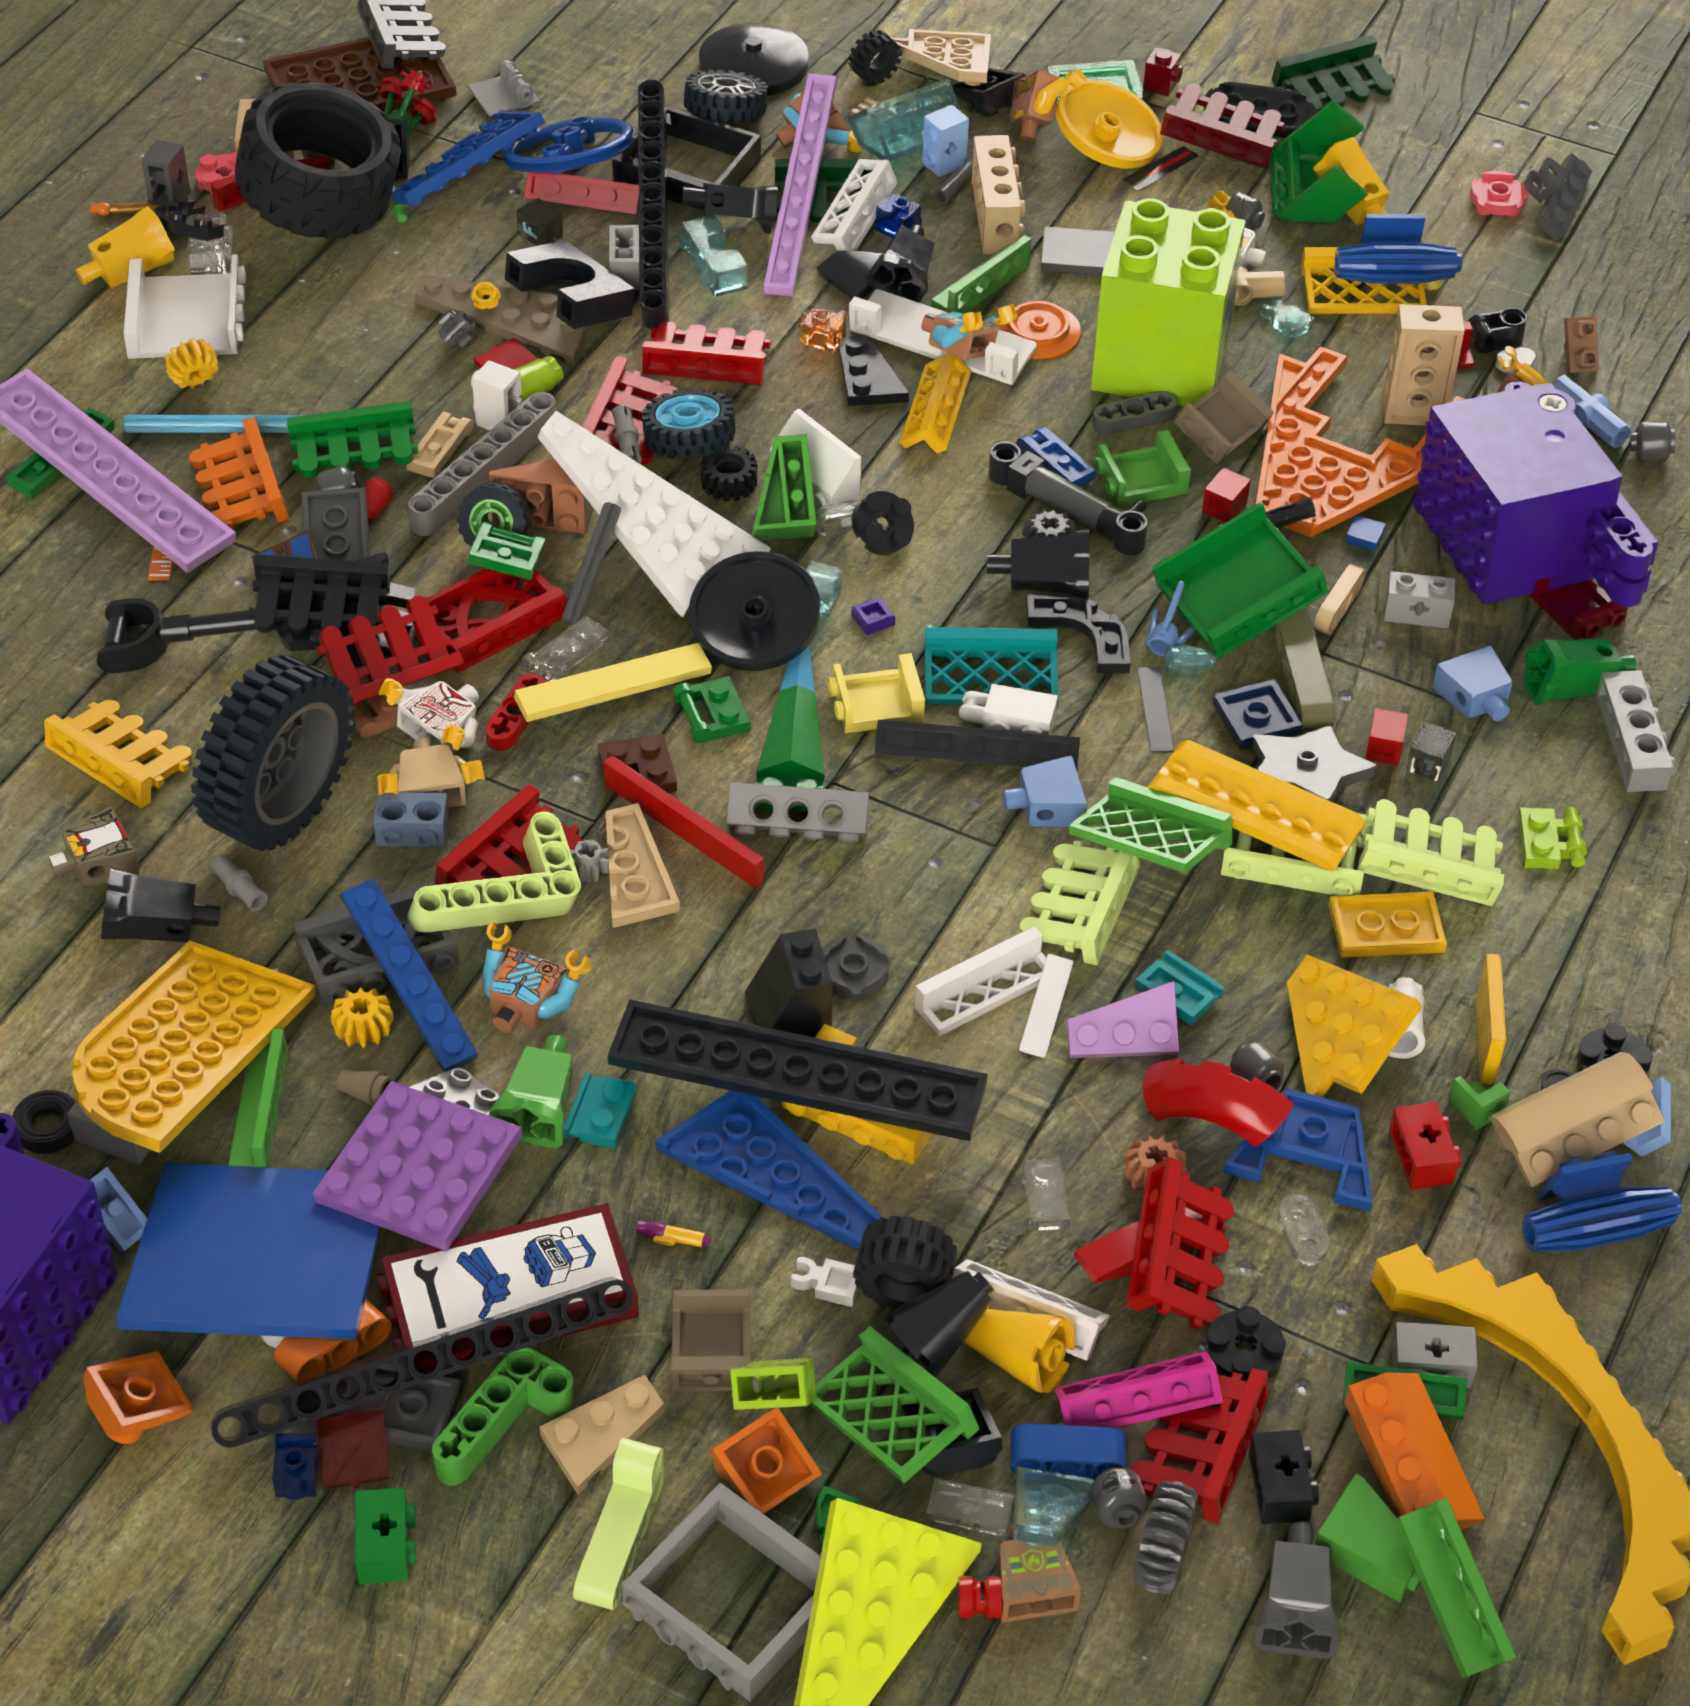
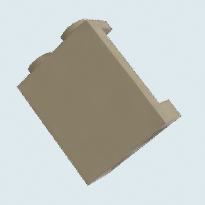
M1230 370L1223 375L1216 387L1194 404L1188 403L1174 423L1202 449L1205 455L1218 465L1260 432L1274 414V411Z
M734 1287L723 1290H700L698 1288L674 1290L672 1292V1392L732 1391L730 1369L751 1363V1291Z

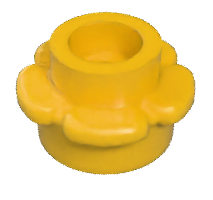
M490 282L477 284L471 295L474 306L479 310L494 309L499 304L498 300L501 298L499 289Z

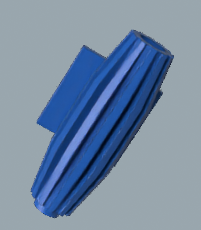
M1366 214L1361 244L1338 247L1335 252L1334 269L1336 278L1371 284H1420L1455 278V274L1461 272L1462 255L1457 254L1456 248L1421 242L1426 219L1425 215Z
M1607 1152L1598 1155L1593 1161L1583 1163L1581 1159H1572L1560 1164L1559 1170L1547 1179L1548 1182L1537 1193L1540 1200L1558 1197L1561 1201L1524 1215L1521 1223L1523 1238L1528 1249H1531L1533 1253L1581 1251L1634 1240L1676 1223V1219H1678L1679 1214L1682 1212V1203L1679 1195L1667 1186L1620 1188L1622 1172L1633 1161L1631 1153L1617 1156L1616 1152Z

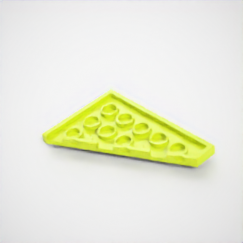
M839 1498L831 1501L794 1706H868L956 1586L958 1577L964 1575L980 1553L982 1543Z

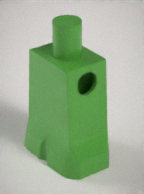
M559 1035L548 1036L543 1049L525 1047L506 1090L494 1103L489 1112V1116L521 1127L523 1137L519 1143L528 1142L531 1145L547 1148H558L563 1145L565 1135L564 1112L573 1082L572 1054L565 1053L567 1041Z

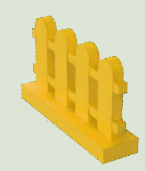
M105 700L99 704L92 702L88 705L87 711L73 719L70 717L61 719L54 714L44 720L45 747L141 809L151 803L152 786L160 788L164 785V779L179 770L184 773L190 769L192 750L189 747L179 745L172 749L166 748L168 745V735L161 730H153L144 734L143 718L138 715H129L123 719L119 718L120 705L117 701ZM107 724L110 725L98 734L93 733ZM131 739L134 741L122 749L117 748ZM154 755L158 756L145 765L142 764V762L149 759L150 757Z

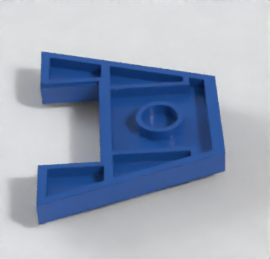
M1286 1088L1282 1094L1293 1102L1294 1105L1282 1124L1256 1147L1247 1140H1244L1224 1166V1174L1259 1183L1268 1154L1340 1172L1341 1175L1334 1202L1369 1212L1372 1209L1373 1201L1358 1106Z

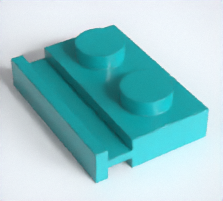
M1169 950L1165 952L1161 960L1157 959L1142 973L1135 983V989L1142 993L1174 981L1177 1017L1191 1026L1214 1006V1002L1218 998L1221 999L1224 996L1225 990L1223 985Z
M585 1072L565 1123L564 1138L569 1139L570 1136L580 1138L581 1142L616 1149L637 1094V1083L601 1075V1078L592 1077L591 1073Z

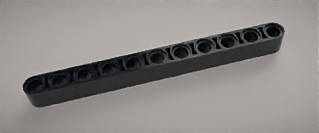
M646 80L638 87L639 281L643 324L647 328L652 329V327L658 328L662 322L669 321L667 121L663 84L657 80Z
M603 1278L223 1407L212 1418V1436L223 1447H236L622 1315L631 1308L634 1301L633 1290L630 1285L619 1278ZM618 1285L623 1291L622 1301L616 1306H607L604 1301L606 1290L611 1286ZM573 1299H583L586 1305L585 1313L578 1319H570L566 1312L567 1305ZM538 1311L546 1312L548 1316L546 1328L540 1332L531 1331L528 1324L531 1315ZM499 1324L508 1325L511 1332L509 1340L503 1345H495L490 1339L492 1329ZM461 1337L470 1338L473 1344L471 1353L465 1358H457L452 1353L453 1343ZM423 1350L433 1352L435 1361L430 1369L426 1371L415 1369L413 1361L417 1353ZM386 1363L394 1365L396 1367V1376L392 1382L380 1384L375 1380V1371L380 1365ZM343 1377H353L358 1381L357 1391L350 1397H341L336 1393V1385ZM305 1390H313L319 1394V1402L312 1410L305 1411L297 1406V1398ZM268 1403L277 1405L281 1412L279 1418L271 1424L262 1423L257 1417L260 1407ZM226 1417H235L241 1422L240 1431L233 1437H225L218 1431L219 1423Z

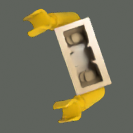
M427 737L416 739L412 745L413 749L403 750L400 753V763L393 765L389 773L377 776L378 795L384 793L399 795V792L447 793L448 808L467 805L464 783L470 784L477 781V779L485 780L482 761L466 762L460 756L453 755L448 745L433 746L432 740Z

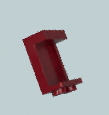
M1547 577L1536 580L1534 593L1528 594L1574 640L1584 636L1587 639H1591L1602 628L1609 625L1613 628L1620 626L1627 617L1628 607L1616 604L1592 580L1547 590L1552 578Z

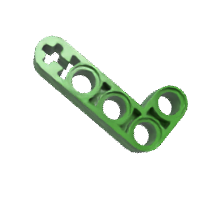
M529 1347L508 1353L433 1443L432 1456L437 1479L448 1486L458 1485L467 1480L528 1404L551 1417H560L570 1412L574 1406V1387L571 1372L566 1367ZM528 1371V1373L519 1374V1372ZM553 1390H562V1391H560V1392H554V1393L550 1392V1391H553ZM497 1400H506V1401H503V1402H500V1403L494 1402V1401H497ZM475 1428H480V1429H482V1430L477 1431V1432H471V1431H470V1430L475 1429Z

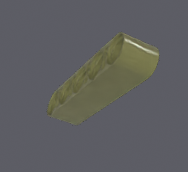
M1307 607L1271 627L1291 705L1303 724L1302 729L1333 727L1335 723L1334 702Z

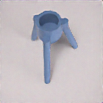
M1180 581L1177 585L1163 622L1157 625L1158 609L1152 610L1149 634L1145 644L1148 645L1153 653L1160 656H1168L1172 651L1179 653L1182 645L1195 632L1189 627L1179 637L1177 627L1171 623L1182 594L1183 581Z

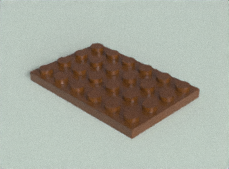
M369 37L263 60L264 70L273 88L289 83H324L356 93L367 102L373 103L382 112H385L387 100L380 96V90L376 88L377 83H382V79L387 77L398 78L403 83L405 76L400 74L401 71L410 74L411 70L416 72L420 70L427 77L425 82L433 86L432 89L426 87L423 94L415 91L413 97L416 96L420 99L424 98L429 101L457 96L456 86L440 57H436V60H429L428 57H409L408 60L394 57L393 68H382ZM408 91L403 92L402 100L393 101L392 110L401 108ZM412 99L410 101L409 106H413L414 104Z

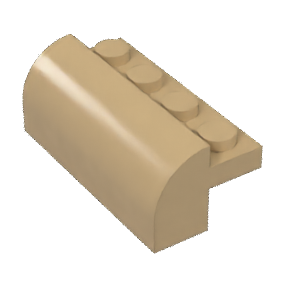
M1619 1052L1489 1116L1504 1150L1513 1153L1526 1183L1530 1187L1546 1181L1559 1170L1560 1164L1568 1160L1581 1159V1162H1584L1665 1122L1651 1092L1654 1088L1648 1076L1637 1060L1625 1052Z

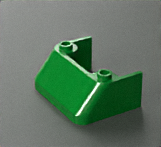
M1334 100L1330 101L1282 140L1272 152V213L1281 221L1321 224L1338 222L1348 210L1368 196V192L1337 166H1334L1319 179H1317V173L1313 170V167L1322 160L1326 152L1335 143L1355 137L1364 130V125Z

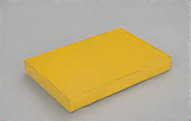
M1433 891L1330 896L1328 906L1341 958L1446 952L1447 942Z
M1486 954L1475 997L1480 1084L1493 1085L1496 1081L1506 1043L1501 957L1498 954Z

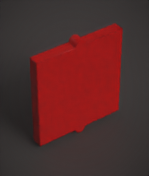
M513 338L497 347L492 346L491 350L474 357V363L482 368L490 360L510 369H516L538 358Z

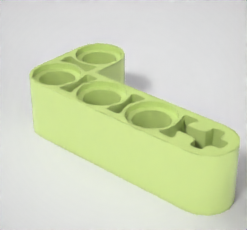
M627 1438L620 1440L613 1462V1485L579 1569L573 1590L574 1600L610 1610L616 1609L622 1596V1583L629 1577L662 1489L664 1480L663 1448Z

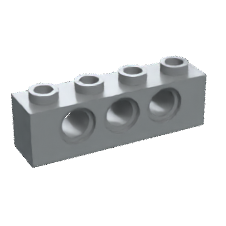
M1641 670L1602 672L1596 697L1626 791L1667 790L1670 777L1675 775L1676 764L1674 757L1669 755L1667 749V735L1661 731L1659 725V711L1656 707H1653L1651 701L1650 685L1645 683Z
M730 782L727 825L729 828H735L734 833L739 835H755V830L769 831V836L778 838H789L790 832L804 833L803 838L808 840H824V835L838 836V841L858 843L859 837L866 838L869 792ZM768 803L773 806V813L768 819H758L754 815L755 808L759 804ZM797 805L804 806L808 810L807 817L801 822L792 821L789 818V811L792 807ZM827 809H839L843 813L840 822L833 825L826 823L823 820V814Z

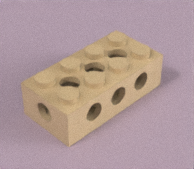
M1008 135L974 136L971 184L983 254H996L1005 246H1010L1024 236L1023 224H1020V218H1025V201L1022 200V184L1018 182L1019 167L1018 164H1015L1016 150L1015 147H1010Z
M1399 304L1382 396L1384 424L1426 425V422L1429 420L1431 406L1450 403L1465 331L1462 307Z

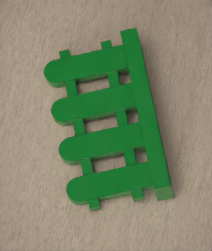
M411 401L287 418L291 451L297 450L298 459L292 460L293 470H300V474L304 478L317 476L319 474V467L331 466V468L346 466L350 470V463L363 461V466L366 469H376L381 466L382 458L394 457L395 463L399 465H407L413 461V454L419 453L417 443H411L410 434H416ZM391 437L392 446L380 448L379 439ZM360 442L361 450L349 452L348 443ZM329 446L330 455L317 456L316 447Z

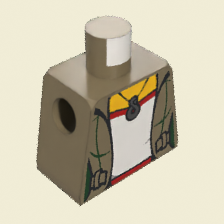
M113 807L107 808L65 829L62 835L66 850L48 856L55 876L75 870L81 884L84 886L108 882L110 867L125 870L135 875L140 874L135 850Z

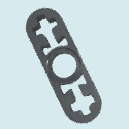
M1156 392L1101 404L1095 407L1093 411L1092 426L1100 433L1110 434L1169 421L1176 416L1178 401L1169 392ZM1136 410L1140 411L1142 414L1133 415L1128 413V411Z

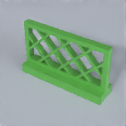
M1117 777L1108 783L1109 794L1069 825V834L1183 873H1187L1215 848L1226 850L1233 844L1232 814ZM1120 821H1126V822H1127V823H1124V824H1117V825H1109V824H1108V823L1120 822ZM1098 824H1102V825H1103L1102 827H1095V828H1089V827H1087V826L1098 825ZM1155 830L1156 832L1143 835L1137 834L1138 832H1146ZM1131 834L1128 837H1116V835ZM1179 840L1185 841V843L1167 845L1166 843ZM1157 843H1160V845H1161V846H1156V847H1146V846H1143V845H1150V844H1157ZM1189 853V855L1186 856L1184 859L1173 856L1178 854Z
M869 1326L859 1335L862 1345L816 1384V1399L810 1405L902 1483H905L960 1434L969 1439L980 1428L968 1403ZM864 1361L871 1365L870 1375L852 1377V1371ZM877 1385H895L894 1395L875 1397ZM868 1386L867 1398L849 1399L850 1388ZM841 1389L839 1401L823 1402L820 1399L830 1390ZM916 1403L920 1405L919 1415L900 1417L901 1405ZM893 1406L891 1418L873 1419L874 1408ZM866 1409L864 1421H846L847 1411ZM944 1424L947 1427L938 1436L925 1437L926 1425ZM918 1426L916 1438L897 1440L899 1428ZM890 1429L889 1441H870L871 1431ZM915 1449L914 1456L902 1467L895 1462L896 1451Z

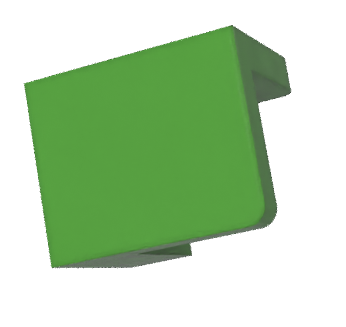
M1458 1076L1452 1081L1448 1101L1478 1130L1491 1122L1490 1115L1507 1107L1511 1091L1502 1082L1486 1090L1478 1081L1468 1084L1461 1076Z

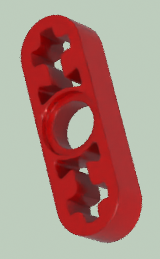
M532 673L523 675L518 679L486 724V742L490 748L504 751L516 744L530 722H526L523 714L514 716L508 713L511 709L519 708L514 699L515 690L545 683L544 677Z

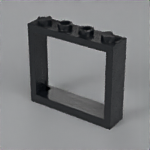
M666 106V113H668L666 116L667 135L737 156L715 183L667 168L668 200L681 204L683 187L703 189V183L739 186L761 159V135ZM638 130L634 133L635 140L632 145L612 159L614 182L639 185ZM686 205V206H689V207H692V208H696V209L701 210V207H700V206H690V205Z

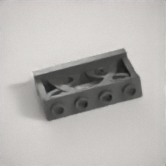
M426 882L384 896L431 974L457 966L459 964L457 942L450 930L427 933L419 932L408 923L407 915L416 891L422 887L431 886L430 882ZM346 907L293 923L297 949L304 960L313 984L316 985V991L323 1007L335 1004V999L344 998L346 990L351 993H357L361 986L365 992H369L374 988L379 991L380 989L392 986L376 958L354 952L362 945L364 937ZM417 936H432L437 938L439 942L430 944V941L426 938ZM323 949L328 955L317 962L314 952ZM338 961L334 968L335 974L325 976L326 968Z

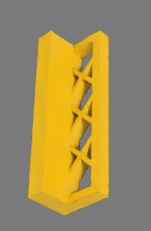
M947 353L925 365L899 442L905 449L925 440L936 454L947 450L971 374V370L959 357Z

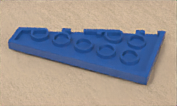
M500 110L495 114L496 120L484 122L479 126L480 133L475 132L464 137L441 155L443 161L433 162L426 166V174L412 177L392 192L396 203L415 206L425 200L424 196L431 191L434 193L446 188L449 180L453 178L458 179L469 174V168L476 164L482 165L492 160V154L495 152L508 150L515 145L514 141L520 137L526 138L535 134L537 127L545 123L541 112Z
M729 1091L655 1140L657 1151L858 1251L866 1227L870 1223H875L877 1219L884 1218L754 1095Z

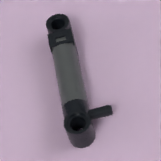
M1002 441L995 443L990 448L988 476L994 483L1007 485L1008 491L1022 499L1030 495L1061 513H1067L1068 517L1112 540L1115 549L1122 554L1135 555L1142 552L1145 548L1148 520L1142 514L1146 510V504L1142 500H1137L1127 510L1123 511L1045 468V460L1028 450L1021 455V450L1015 443Z

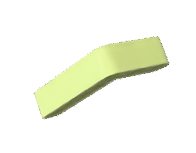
M549 812L536 813L531 819L523 839V846L532 874L422 887L416 891L407 915L410 926L416 931L427 933L489 925L491 922L499 924L555 917L569 913L580 891L581 883L559 819Z

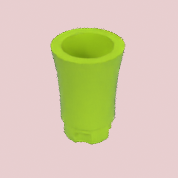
M552 356L536 359L524 366L513 369L520 372L522 394L519 397L522 398V403L534 393L552 390L563 379L562 367Z

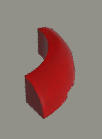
M1183 1059L1156 1063L1148 1067L1142 1083L1143 1098L1149 1112L1157 1121L1171 1117L1203 1119L1233 1131L1254 1147L1265 1141L1276 1131L1294 1105L1287 1097L1260 1079L1254 1077L1252 1082L1232 1074V1067L1206 1060L1201 1065L1185 1064Z

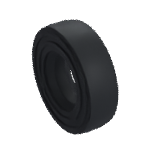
M43 1090L30 1094L19 1102L12 1117L15 1119L22 1147L34 1153L47 1154L60 1151L69 1146L74 1141V1136L67 1114L75 1104L74 1099L61 1091ZM54 1112L60 1115L61 1122L51 1130L38 1131L32 1126L34 1119L43 1113Z

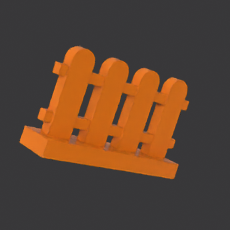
M254 417L242 420L246 433L238 435V432L230 434L231 438L211 445H208L207 442L200 444V449L194 450L189 455L193 468L202 469L207 467L199 471L195 476L197 484L201 489L213 487V489L207 490L202 495L205 507L207 509L220 507V509L211 513L232 530L235 529L234 525L256 517H258V520L266 518L265 514L274 512L278 523L290 519L267 449ZM237 456V458H235V459H232V460H229V461H226V462H223V463H220V464L215 465L216 463H219V462H222V461H225V460H228V459H231V458H234V457ZM243 476H244V478H242V479H239V480H236V481H233V482H230V483L221 485V484H223V483H226V482H229V481H232V480H234V479H237V478H240V477H243ZM251 497V498L246 499V500H244V501H241V502H238V503H235V504H232V505H229V506H228V504H230V503H233V502H236V501H239V500H242V499Z

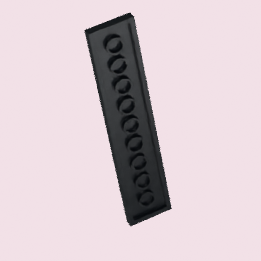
M629 999L608 1053V1065L971 1141L988 1080V1074L632 999Z

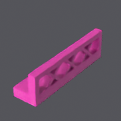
M1207 1351L1053 1388L1055 1398L1061 1410L1063 1424L1070 1426L1118 1428L1223 1403L1216 1365Z

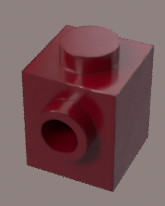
M1155 47L1145 63L1143 90L1169 97L1182 77L1183 66H1180L1181 54Z

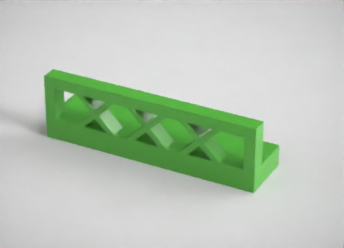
M1024 235L1010 246H1005L931 299V307L945 312L954 311L962 314L968 312L1029 267L1031 238Z
M273 1029L270 1047H265L246 1067L228 1166L269 1168L289 1057L284 1029Z
M1447 1497L1394 1519L1461 1677L1466 1678L1490 1667L1515 1659V1653Z

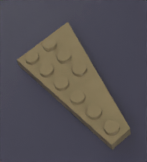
M423 275L415 292L417 304L444 315L452 310L456 314L460 310L464 311L474 322L485 326V331L507 340L515 338L523 346L531 344L541 348L542 354L547 356L556 354L564 358V363L574 366L589 326L573 329L556 317L558 295L528 290L521 292L519 289L494 285L501 293V298L498 300L499 304L491 310H479L474 306V301L471 299L473 289L479 283Z

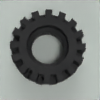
M871 30L870 36L864 33L862 41L856 40L857 47L851 48L850 51L853 55H849V60L851 61L849 66L864 82L877 85V81L880 83L885 82L884 77L891 78L890 72L892 70L894 72L897 71L898 68L895 65L901 63L899 56H902V51L899 44L882 30H877V32ZM879 53L878 57L871 62L874 56Z
M728 445L726 448L724 447V450L718 453L711 452L710 456L702 458L701 482L703 490L706 489L707 495L713 494V498L717 500L722 496L724 501L729 502V497H734V501L740 500V495L747 498L749 492L753 493L755 491V486H757V460H755L753 453L749 455V450L746 448L741 452L740 446L735 445L734 449H729ZM725 472H734L735 474H723V473H725Z

